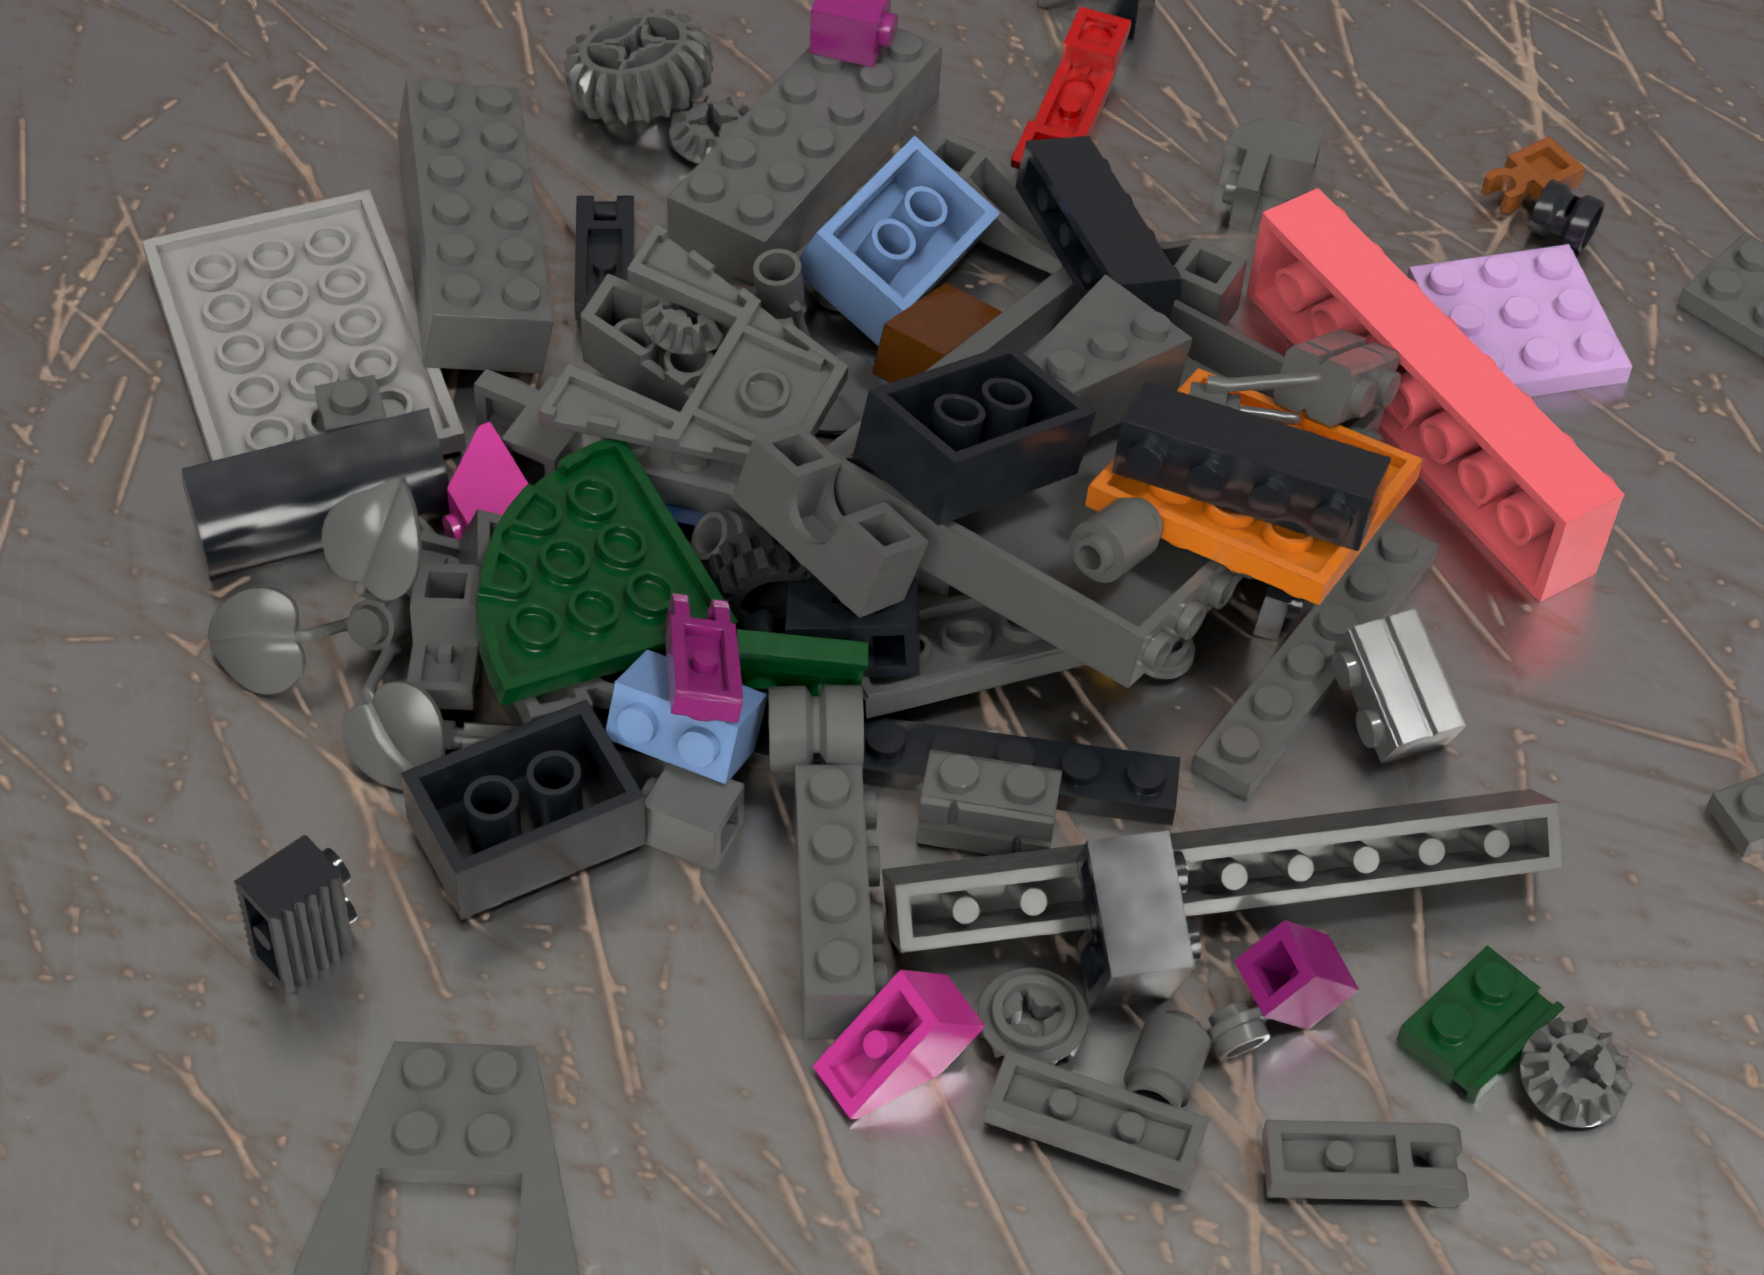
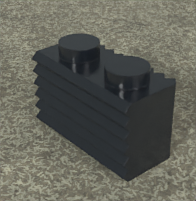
M306 835L301 836L234 881L237 886L235 890L239 895L237 897L240 901L239 906L242 909L240 913L244 918L242 921L245 924L246 937L249 940L247 943L251 948L249 951L253 958L286 994H296L297 986H307L309 978L319 979L320 970L330 971L331 963H341L342 955L353 954L354 946L350 925L358 919L355 908L344 894L343 887L351 882L350 873L344 862L331 848L321 851Z

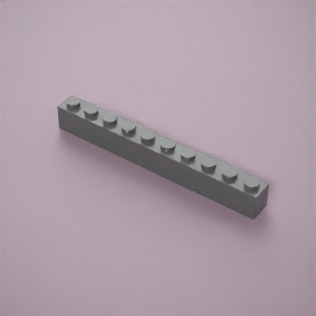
M1531 789L1170 833L1173 852L1181 851L1187 865L1188 889L1187 892L1181 893L1186 917L1563 868L1559 802ZM1085 844L882 869L888 936L901 953L1085 930L1088 924L1076 858Z

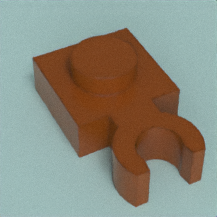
M1548 136L1508 155L1505 167L1490 170L1485 175L1481 193L1487 196L1495 191L1505 192L1500 210L1503 213H1511L1521 207L1523 198L1527 196L1532 197L1537 202L1545 186L1552 179L1568 185L1570 190L1581 185L1586 168Z

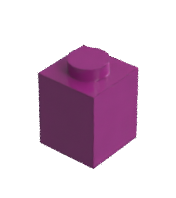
M815 0L811 9L810 53L874 68L883 46L891 47L895 39L898 14L890 13L891 0Z
M1286 920L1234 960L1264 1017L1308 1030L1359 991L1356 982L1328 934Z

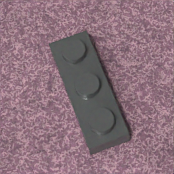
M1010 1050L1006 1052L985 1105L983 1122L1183 1191H1186L1210 1120L1208 1117Z

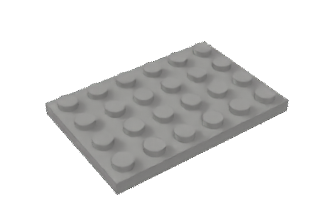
M370 190L142 240L147 265L211 461L324 434L314 386L374 374L387 418L429 408L442 454L445 455L466 449L465 433L440 369L423 367L417 310Z

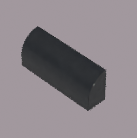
M429 408L182 468V484L209 578L323 550L322 528L324 520L334 505L347 496L373 488L395 478L404 477L407 480L418 516L422 517L427 523L443 519L444 516L450 514L447 494L449 479Z

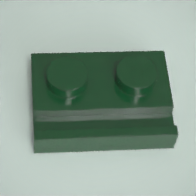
M737 630L742 685L768 694V686H806L812 696H819L825 685H861L863 670L868 668V642ZM767 696L765 708L769 707V696Z
M1487 945L1401 1025L1396 1040L1448 1083L1454 1080L1468 1091L1466 1097L1475 1104L1520 1060L1524 1045L1531 1035L1558 1017L1561 1018L1565 1006L1558 1001L1554 1004L1549 1002L1539 994L1540 986Z

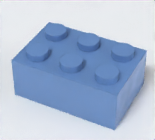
M914 136L815 234L799 257L802 278L879 346L884 323L928 295L970 252L1000 215V212Z

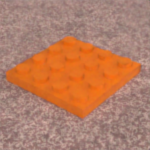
M1198 368L1177 391L1189 394L1192 382L1207 384L1208 375H1217ZM1254 390L1229 392L1230 394L1241 395L1240 405L1297 413L1274 403V398ZM1306 411L1297 413L1301 419L1298 425H1288L1391 458L1378 510L1359 551L1112 473L1114 459L1089 484L1085 506L1100 511L1118 498L1138 497L1145 499L1159 512L1163 523L1161 538L1171 545L1188 549L1225 565L1231 571L1249 575L1277 587L1292 597L1305 599L1320 605L1417 481L1423 459L1341 425L1327 426L1307 417Z

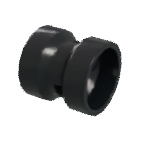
M1552 179L1545 186L1533 209L1528 230L1543 237L1555 235L1562 239L1563 245L1569 244L1572 250L1581 253L1596 231L1605 208V202L1591 195L1576 196L1571 193L1568 185Z

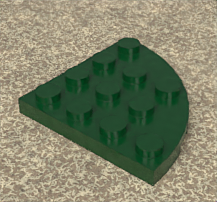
M607 438L583 447L560 459L554 471L543 477L534 486L527 484L507 507L494 529L480 572L476 593L475 624L484 668L501 706L628 669L647 649L667 657L665 641L666 621L672 593L688 595L690 617L705 619L712 599L725 601L627 442ZM729 608L730 621L737 626L738 621Z

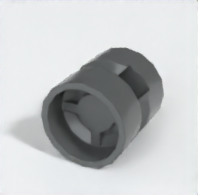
M825 685L819 696H812L806 686H768L770 772H795V765H811L813 761H820L822 765L862 764V771L864 770L862 685Z

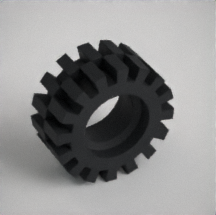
M757 527L758 536L751 538L747 530L736 534L738 539L736 545L726 540L719 546L721 555L712 553L708 559L710 568H705L724 600L728 601L729 608L738 621L736 633L738 629L745 630L744 618L764 608L785 625L788 582L819 581L762 527Z

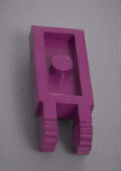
M672 593L669 601L665 635L671 714L687 716L702 722L719 720L738 723L743 705V691L736 624L730 621L728 601L712 599L706 613V618L700 619L690 617L688 595Z

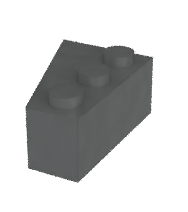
M1105 274L1027 357L1096 412L1089 434L1090 438L1121 423L1145 381L1177 391L1193 338L1171 323L1165 315L1156 312Z

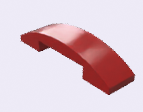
M1079 7L1063 43L1062 60L1035 120H1028L1011 158L1010 167L1020 169L1027 140L1091 136L1118 69L1131 28V20Z

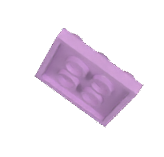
M1569 244L1409 267L1407 277L1414 280L1419 285L1421 291L1446 316L1451 317L1459 329L1484 354L1489 355L1497 367L1522 392L1530 397L1626 383L1628 381L1633 366Z

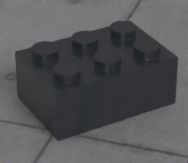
M1010 343L869 390L854 454L919 509L923 515L939 526L1078 474L1096 412Z
M587 699L401 772L407 820L461 920L646 843L645 797Z

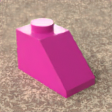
M491 422L478 427L447 487L450 514L442 519L447 537L460 540L477 509L503 515L507 507L528 484Z
M900 969L816 1061L813 1067L850 1119H859L942 1074L985 1028V1025L948 975Z

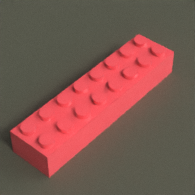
M1319 188L1262 212L1246 294L1293 345L1342 328L1366 338V344L1376 342L1398 351L1400 361L1396 372L1401 375L1400 386L1392 403L1386 408L1382 407L1385 411L1377 433L1383 435V439L1390 446L1423 459L1419 477L1539 602L1596 574L1624 497V493L1617 487L1614 480L1608 474L1602 472L1576 446L1573 439L1567 433L1562 432L1536 406L1533 399L1528 394L1522 392L1497 367L1494 360L1489 355L1484 354L1459 329L1456 322L1451 317L1446 316L1421 291L1419 285L1414 280L1409 279L1385 255L1382 248L1372 242L1349 219L1346 212L1336 206Z

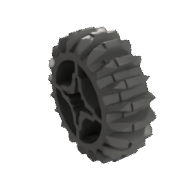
M648 8L645 12L636 14L629 10L626 16L619 18L610 16L609 21L602 25L593 24L590 26V33L580 34L576 37V44L567 49L568 59L564 61L566 69L564 76L567 87L570 90L572 100L576 102L578 110L586 112L589 119L597 120L602 118L605 124H613L618 120H622L625 126H629L637 120H645L649 123L651 118L661 115L668 118L670 117V111L676 108H688L689 100L698 99L703 96V88L712 83L711 73L714 71L711 45L707 41L705 32L702 31L700 22L691 21L689 14L680 13L675 15L672 9H665L660 13H655L652 8Z

